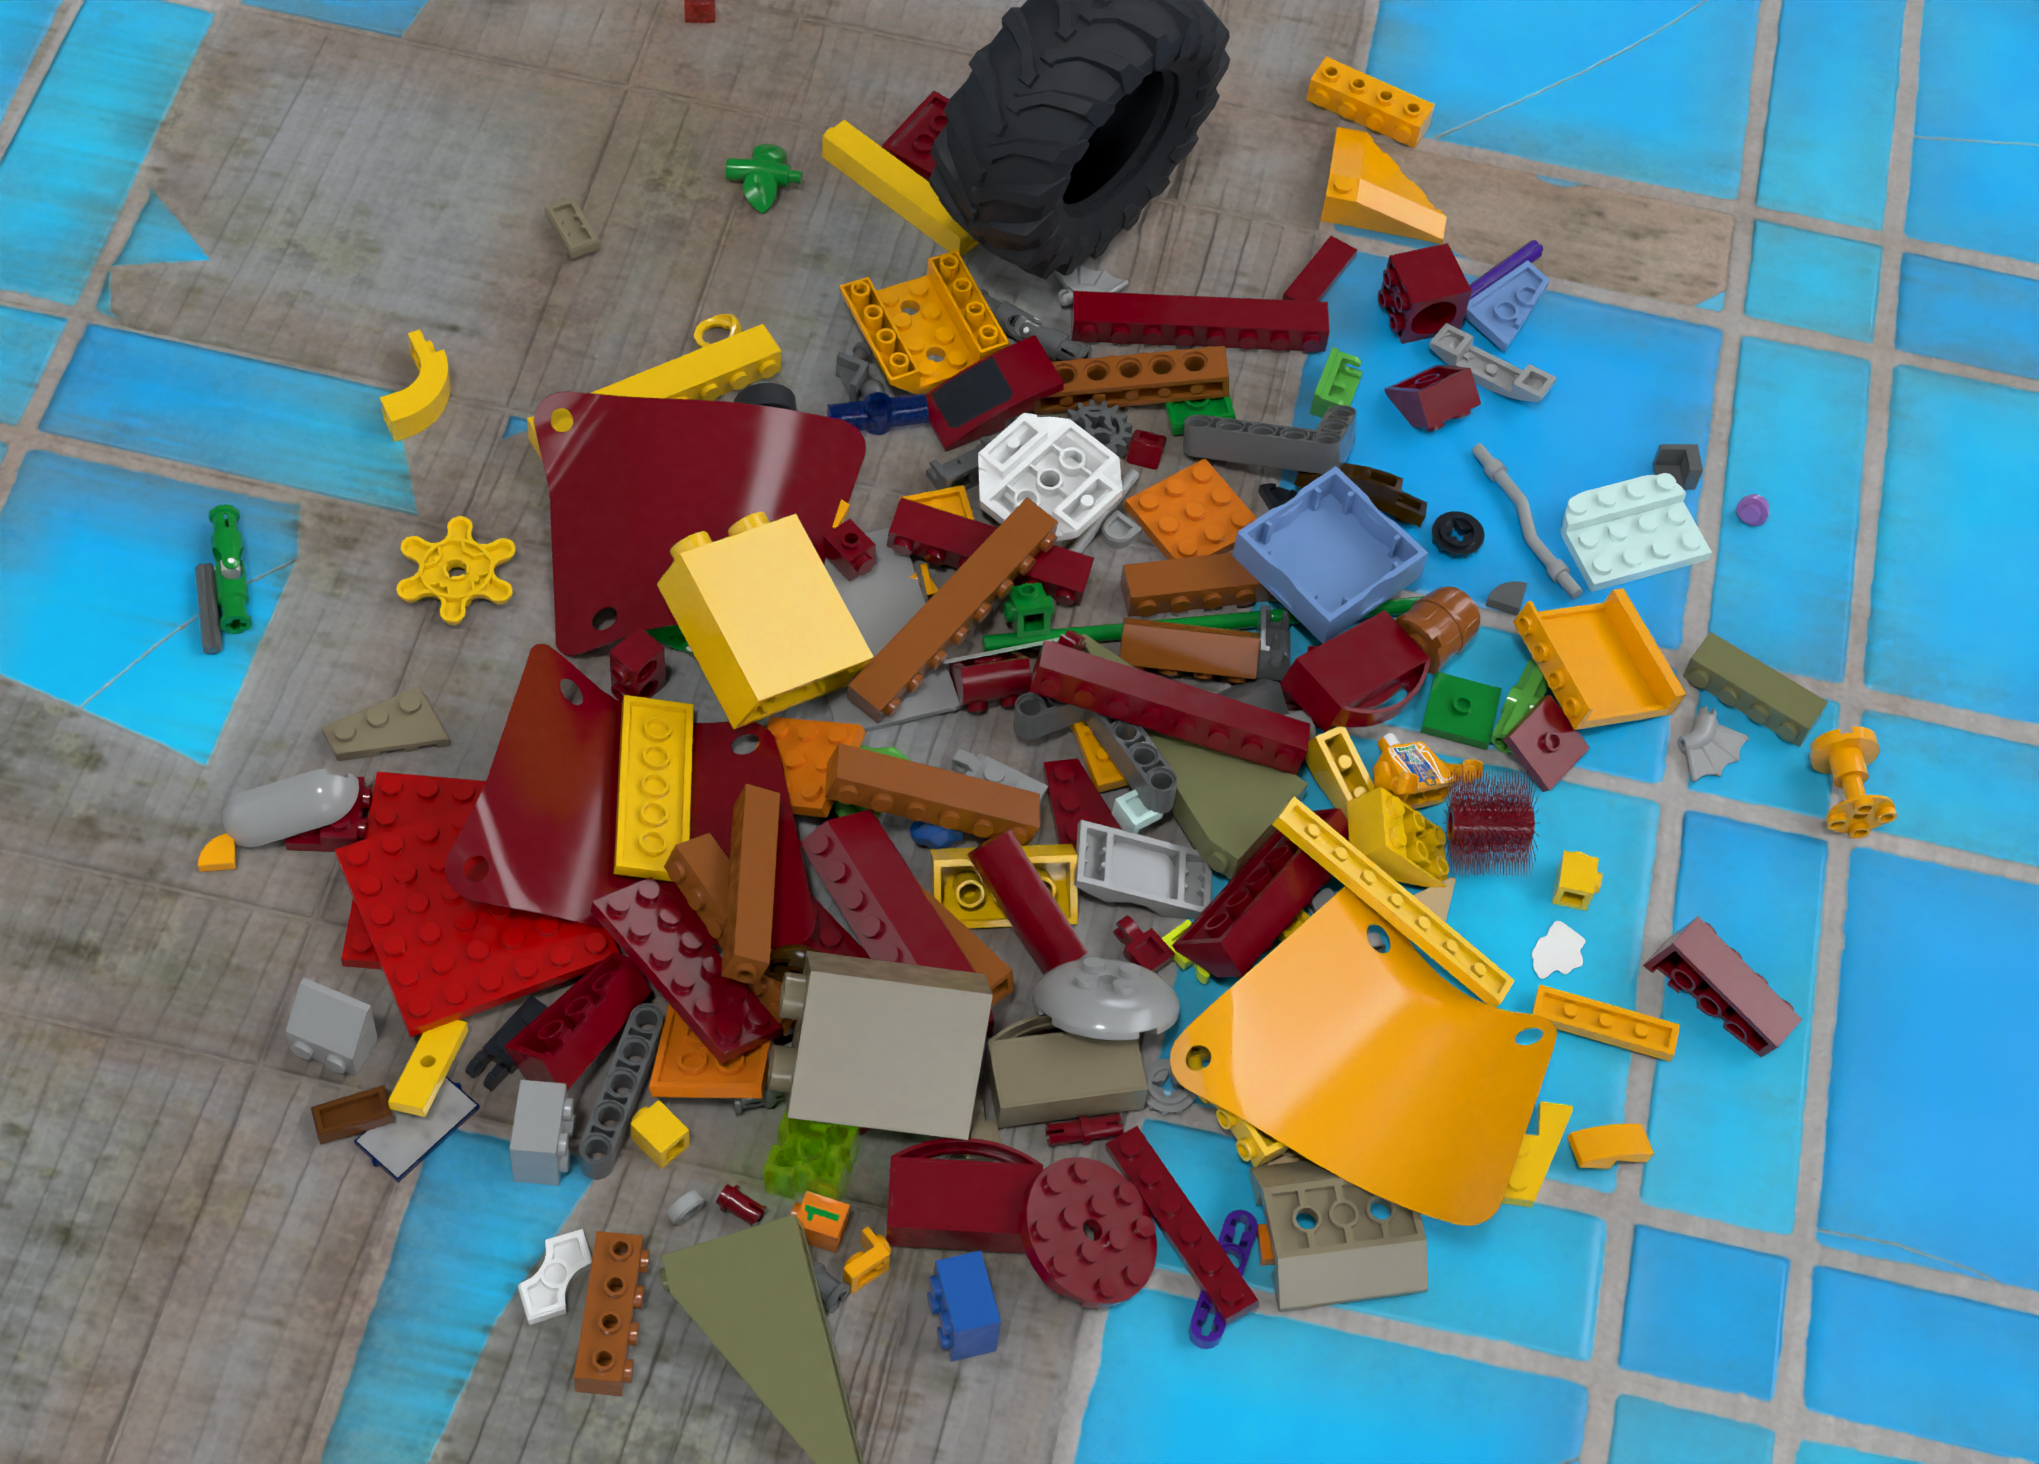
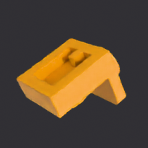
M869 1226L861 1230V1246L866 1252L860 1251L855 1253L846 1261L843 1267V1282L846 1281L851 1285L849 1291L851 1295L889 1270L891 1248L886 1239L881 1234L875 1235Z

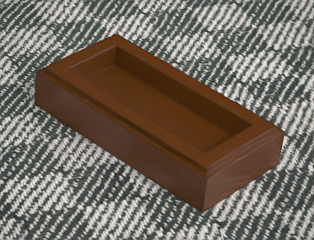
M385 1085L312 1106L311 1111L320 1144L394 1123L395 1120L393 1112L389 1107V1097Z

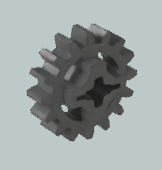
M1090 399L1089 406L1085 407L1079 402L1077 403L1076 411L1068 409L1065 419L1072 420L1116 455L1124 456L1127 446H1130L1132 423H1127V413L1118 414L1119 406L1115 405L1110 409L1107 407V401L1103 400L1099 406L1095 404L1093 399Z

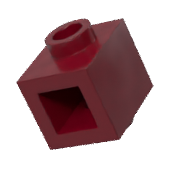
M851 519L846 520L823 536L824 555L849 581L858 575L868 573L876 564L875 543Z

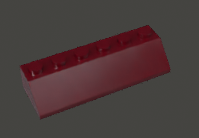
M1340 808L1313 811L1349 841L1348 820ZM1277 829L1172 946L1175 951L1218 978L1243 977L1253 968V963L1260 955L1267 952L1273 946L1275 938L1292 925L1296 914L1312 902V896L1318 889L1332 879V874Z
M869 809L827 820L799 842L871 959L976 973L872 810Z

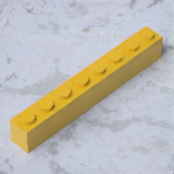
M760 324L591 393L629 397L713 401L721 395L743 389L748 384L763 378H770L780 372L782 351L764 324ZM559 408L551 415V425L556 431L566 432L573 425V417L567 409ZM534 416L527 418L528 439L542 460L533 422Z

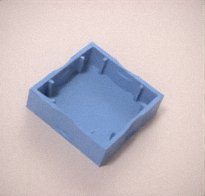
M1335 466L1302 488L1290 501L1271 509L1238 531L1232 556L1320 642L1325 643L1420 578L1428 552L1395 521L1381 513L1369 497Z

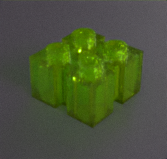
M785 1109L777 1131L778 1145L772 1144L763 1169L765 1192L794 1199L796 1192L806 1193V1191L841 1202L846 1188V1171H852L860 1148L859 1127L787 1118Z

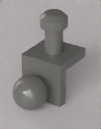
M857 342L853 348V356L839 352L836 360V377L842 379L849 394V404L855 406L861 396L868 403L880 402L885 395V388L879 380H868L869 362L865 360H869L873 354L868 343Z

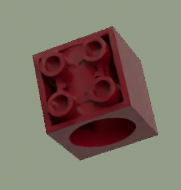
M1446 243L1389 255L1387 267L1383 271L1381 290L1378 291V302L1382 309L1385 308L1389 316L1391 330L1397 333L1401 343L1405 344L1435 337L1446 323L1461 330L1472 290L1449 244Z

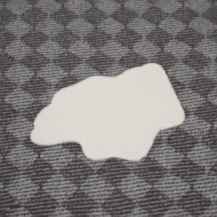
M1555 921L1550 927L1548 934L1537 941L1531 954L1534 959L1533 967L1537 976L1540 979H1544L1555 970L1568 974L1572 969L1581 967L1583 958L1580 949L1586 943L1585 939L1563 922Z

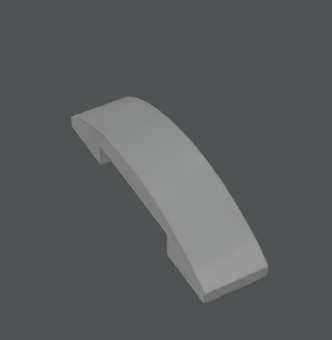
M1448 323L1440 329L1429 343V347L1449 366L1471 368L1476 384L1509 398L1540 402L1557 380V377L1533 365L1528 364L1522 370L1473 346L1474 336Z

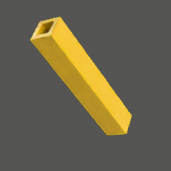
M843 120L835 127H830L824 133L822 138V157L948 252L957 250L962 257L978 244L952 219L938 200L939 197L927 180L846 120Z

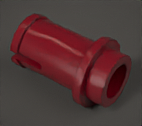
M727 1184L716 1200V1204L721 1206L720 1211L725 1212L728 1210L750 1224L751 1227L757 1221L760 1222L767 1207L740 1192V1186L735 1185L733 1187Z

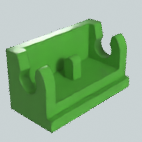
M1332 347L1314 393L1310 414L1323 418L1329 407L1335 405L1351 406L1362 372L1355 368H1350L1346 364L1360 367L1362 361L1358 357L1338 351V348Z

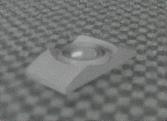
M1080 820L1078 823L1077 864L1075 867L1074 885L1105 902H1131L1143 905L1164 917L1196 919L1211 903L1212 868L1201 859L1196 849L1085 820Z

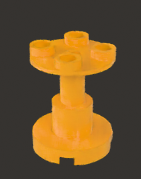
M1856 726L1851 727L1853 733L1841 734L1839 728L1820 735L1812 741L1809 756L1813 769L1824 774H1832L1834 785L1844 791L1846 800L1833 806L1825 817L1828 829L1840 833H1849L1851 838L1859 839L1868 836L1871 829L1894 821L1897 818L1894 801L1889 797L1866 795L1864 783L1869 779L1866 766L1877 758L1880 749L1874 731L1869 728Z

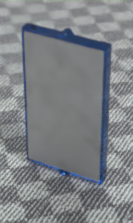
M446 1076L426 1117L392 1110L394 1123L364 1131L354 1140V1143L372 1159L374 1167L380 1166L399 1183L476 1113L480 1106L462 1090L460 1083H454Z

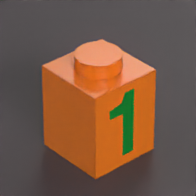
M806 1191L802 1203L795 1202L791 1215L795 1214L803 1222L808 1245L837 1253L849 1221L850 1205Z

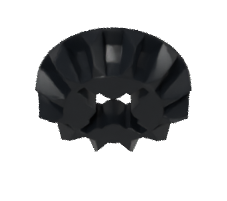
M1451 511L1440 515L1435 520L1431 530L1432 542L1438 544L1439 552L1445 550L1450 553L1451 558L1456 554L1462 555L1464 558L1470 553L1477 554L1485 538L1481 523L1470 514L1460 511ZM1453 528L1457 531L1458 535L1463 536L1462 542L1458 541L1457 537L1452 536Z

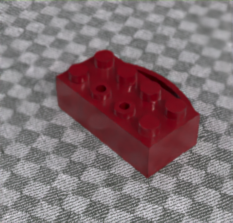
M1384 610L1297 657L1280 684L1289 693L1291 700L1299 704L1312 718L1314 725L1321 728L1324 732L1338 726H1374L1394 718L1409 705L1426 678L1431 658ZM1403 689L1407 692L1406 697L1400 702L1389 707L1376 709L1388 702L1397 692Z
M954 1138L936 1139L899 1151L892 1155L890 1160L886 1241L889 1246L1026 1253L1019 1230V1213L1023 1211L1026 1197L1024 1192L1030 1181L1043 1170V1164L1026 1153L1010 1146L975 1138H968V1140ZM951 1154L983 1156L1000 1162L931 1158Z

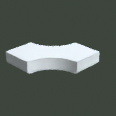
M583 1229L546 1239V1256L541 1268L533 1277L518 1285V1291L529 1325L567 1314L565 1300L571 1284L582 1273L591 1269L592 1258Z

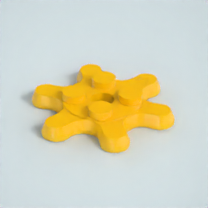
M463 516L454 517L448 522L447 536L440 542L430 543L418 536H410L402 541V554L407 559L417 563L419 569L414 576L401 580L396 588L398 596L406 603H413L425 597L440 600V617L444 622L452 626L458 625L463 621L466 615L465 607L469 606L474 599H487L496 605H504L513 594L511 584L499 579L494 574V570L497 566L507 563L513 558L516 552L514 542L507 538H500L489 544L477 543L472 538L473 525L471 520ZM458 567L466 570V575L462 574L460 576H452L451 578L448 573L451 569Z

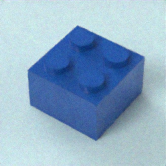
M981 1250L935 1261L934 1275L929 1276L931 1291L927 1292V1300L931 1314L938 1313L940 1326L937 1327V1336L941 1349H948L951 1362L995 1352L1001 1319Z

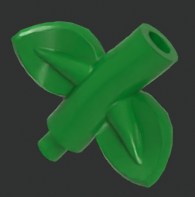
M761 144L754 148L752 159L728 158L725 177L726 180L744 181L742 191L745 198L756 211L764 214L775 201L778 186L789 187L790 183L801 184L803 172L791 170V165L784 164L787 159V153L782 147L773 144Z

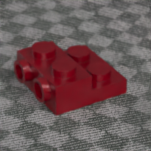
M357 777L359 780L358 797L353 807L344 817L330 825L285 838L286 850L335 852V849L361 841V839H366L368 818H364L365 809H370L372 788L366 787L365 778Z

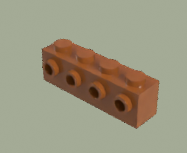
M1123 617L1119 657L1136 669L1145 671V667L1159 668V673L1165 675H1179V671L1193 672V677L1200 679H1213V675L1227 676L1228 681L1246 683L1247 678L1256 679L1261 638L1258 632Z
M596 1231L574 1372L575 1392L623 1396L624 1383H632L634 1359H628L630 1346H637L639 1322H633L635 1309L642 1310L645 1286H639L640 1273H648L650 1250H644L643 1235Z

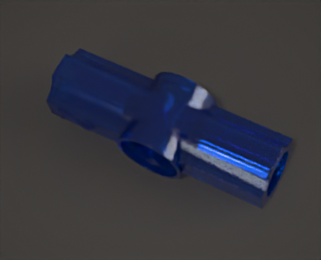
M874 392L866 396L864 401L827 405L828 417L844 420L855 426L859 431L866 430L872 435L886 434L890 431L891 427L929 423L928 402L924 394L891 398L885 393Z

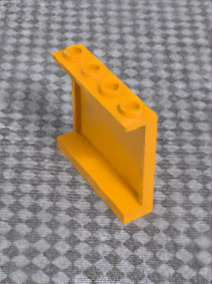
M1624 588L1612 590L1604 603L1537 611L1533 602L1527 601L1513 621L1574 730L1671 715L1687 695Z

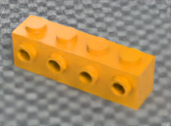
M1327 56L1311 77L1306 98L1307 101L1317 106L1323 107L1412 148L1417 146L1430 126L1435 104Z

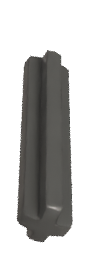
M211 563L198 564L195 567L202 647L204 653L210 655L212 653L218 654L222 651L215 570Z

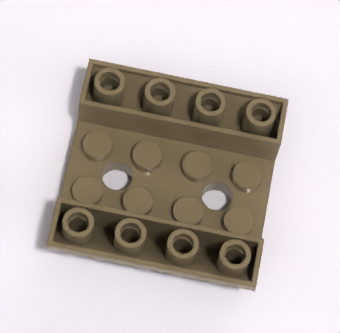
M1310 1160L1249 1168L1256 1205L1263 1204L1274 1255L1275 1267L1271 1277L1279 1312L1428 1291L1427 1239L1420 1213L1376 1196L1338 1177ZM1374 1204L1384 1205L1389 1210L1390 1216L1387 1219H1378L1372 1215L1370 1207ZM1303 1213L1309 1214L1315 1219L1316 1226L1312 1229H1304L1298 1225L1296 1216Z

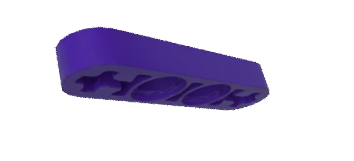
M1235 1210L1227 1215L1218 1242L1226 1254H1232L1238 1259L1239 1267L1237 1270L1243 1276L1256 1237L1258 1223L1250 1212ZM1238 1223H1243L1245 1231L1242 1233L1239 1245L1231 1243L1235 1227ZM1201 1290L1189 1325L1188 1334L1194 1345L1202 1349H1210L1219 1344L1226 1325ZM1210 1313L1215 1315L1211 1326L1212 1331L1208 1336H1204L1201 1334V1327L1205 1323L1207 1314Z

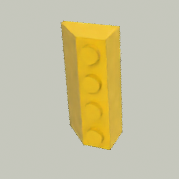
M1073 845L1021 846L1070 925L1078 924V887L1074 885L1077 853ZM977 847L930 849L931 895L968 929L1013 927L967 855Z

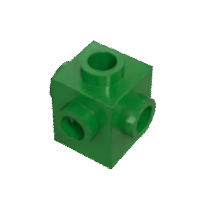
M1025 583L1020 586H1013L1008 593V601L1003 602L1005 621L1011 622L1017 639L1050 634L1051 616L1054 615L1053 600L1051 595L1046 596L1041 583Z

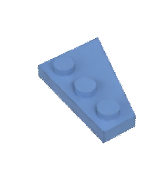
M1527 260L1470 299L1465 318L1505 353L1547 289L1550 279Z

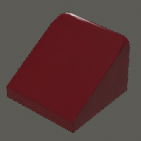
M1139 429L1135 430L1130 441L1127 462L1156 470L1159 467L1167 437Z

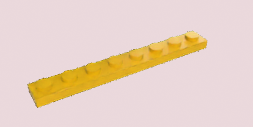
M1295 796L1285 805L1272 823L1274 827L1486 1004L1497 1007L1502 1003L1515 981Z

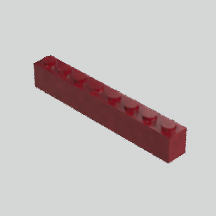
M1073 291L1071 306L1072 341L1175 345L1181 347L1225 346V348L1325 352L1330 333L1328 302Z
M1044 640L1034 665L1029 692L1296 775L1308 751L1310 723L1064 645Z

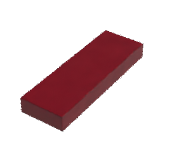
M1330 236L1284 292L1282 300L1321 301L1355 259L1358 249Z

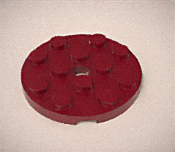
M1083 1157L1059 1160L1043 1169L1030 1181L1024 1192L1026 1197L1023 1211L1019 1213V1230L1024 1250L1031 1265L1048 1287L1059 1296L1066 1294L1072 1299L1079 1301L1080 1306L1103 1309L1126 1301L1146 1285L1156 1261V1227L1144 1200L1133 1183L1129 1182L1112 1167L1100 1161ZM1083 1224L1091 1229H1096L1094 1241L1087 1238L1084 1234Z

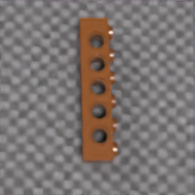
M1207 346L1196 349H1174L1164 352H1142L1132 355H1110L1099 358H1077L1074 360L1052 362L1064 382V390L1035 401L1034 410L1036 415L1067 412L1068 409L1076 411L1077 403L1080 402L1086 407L1089 406L1090 399H1093L1095 404L1099 406L1105 400L1107 401V407L1112 408L1115 405L1124 407L1229 397V371L1225 346Z

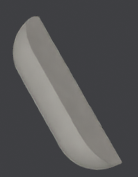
M318 769L238 793L229 799V805L224 811H221L224 831L235 840L236 845L257 847L330 825L344 817L353 807L358 797L359 780L348 772L344 777L327 775V769Z

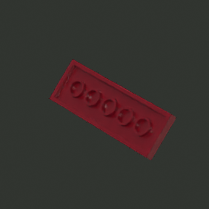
M652 877L592 902L590 912L720 1064L780 1036L783 1027L745 983L721 976L722 957Z

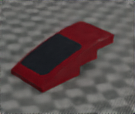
M1033 335L993 353L947 379L918 400V405L945 452L983 436L1005 429L1006 420L1034 410L1035 401L1063 391L1064 382L1036 335Z

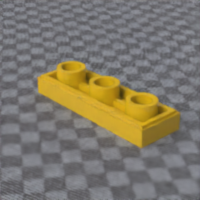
M456 1020L423 1032L388 1100L391 1110L426 1117L469 1031L467 1022Z

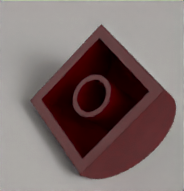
M1008 651L948 663L950 676L960 706L967 705V711L970 712L988 709L987 701L999 699L1001 706L1015 705L1018 697L1028 693L1030 690L1031 673L1029 657L1017 651Z

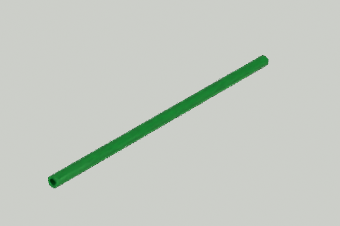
M1424 596L1388 599L1362 618H1371L1384 610L1390 616L1401 615L1411 609L1413 603ZM1287 608L1271 610L1270 620L1273 622L1281 621L1282 613L1286 610L1290 616L1289 625L1302 624ZM1260 611L1151 621L1231 630L1257 628ZM1122 623L1051 629L1050 634L1018 639L1015 632L982 635L983 651L987 652L1059 638L1061 634L1065 635L1067 630H1072L1081 636L1086 634L1096 642L1121 640ZM1042 645L1033 646V647H1028V648H1038V647H1042Z

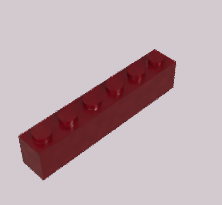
M901 497L889 529L887 546L899 554H913L925 558L931 564H945L958 570L998 527ZM1053 545L1046 553L1041 550L1034 558L1036 560L1035 564L1026 575L1022 576L1019 574L1012 581L1014 583L1013 586H1020L1025 583H1041L1046 596L1051 595L1059 604L1080 606L1094 557Z

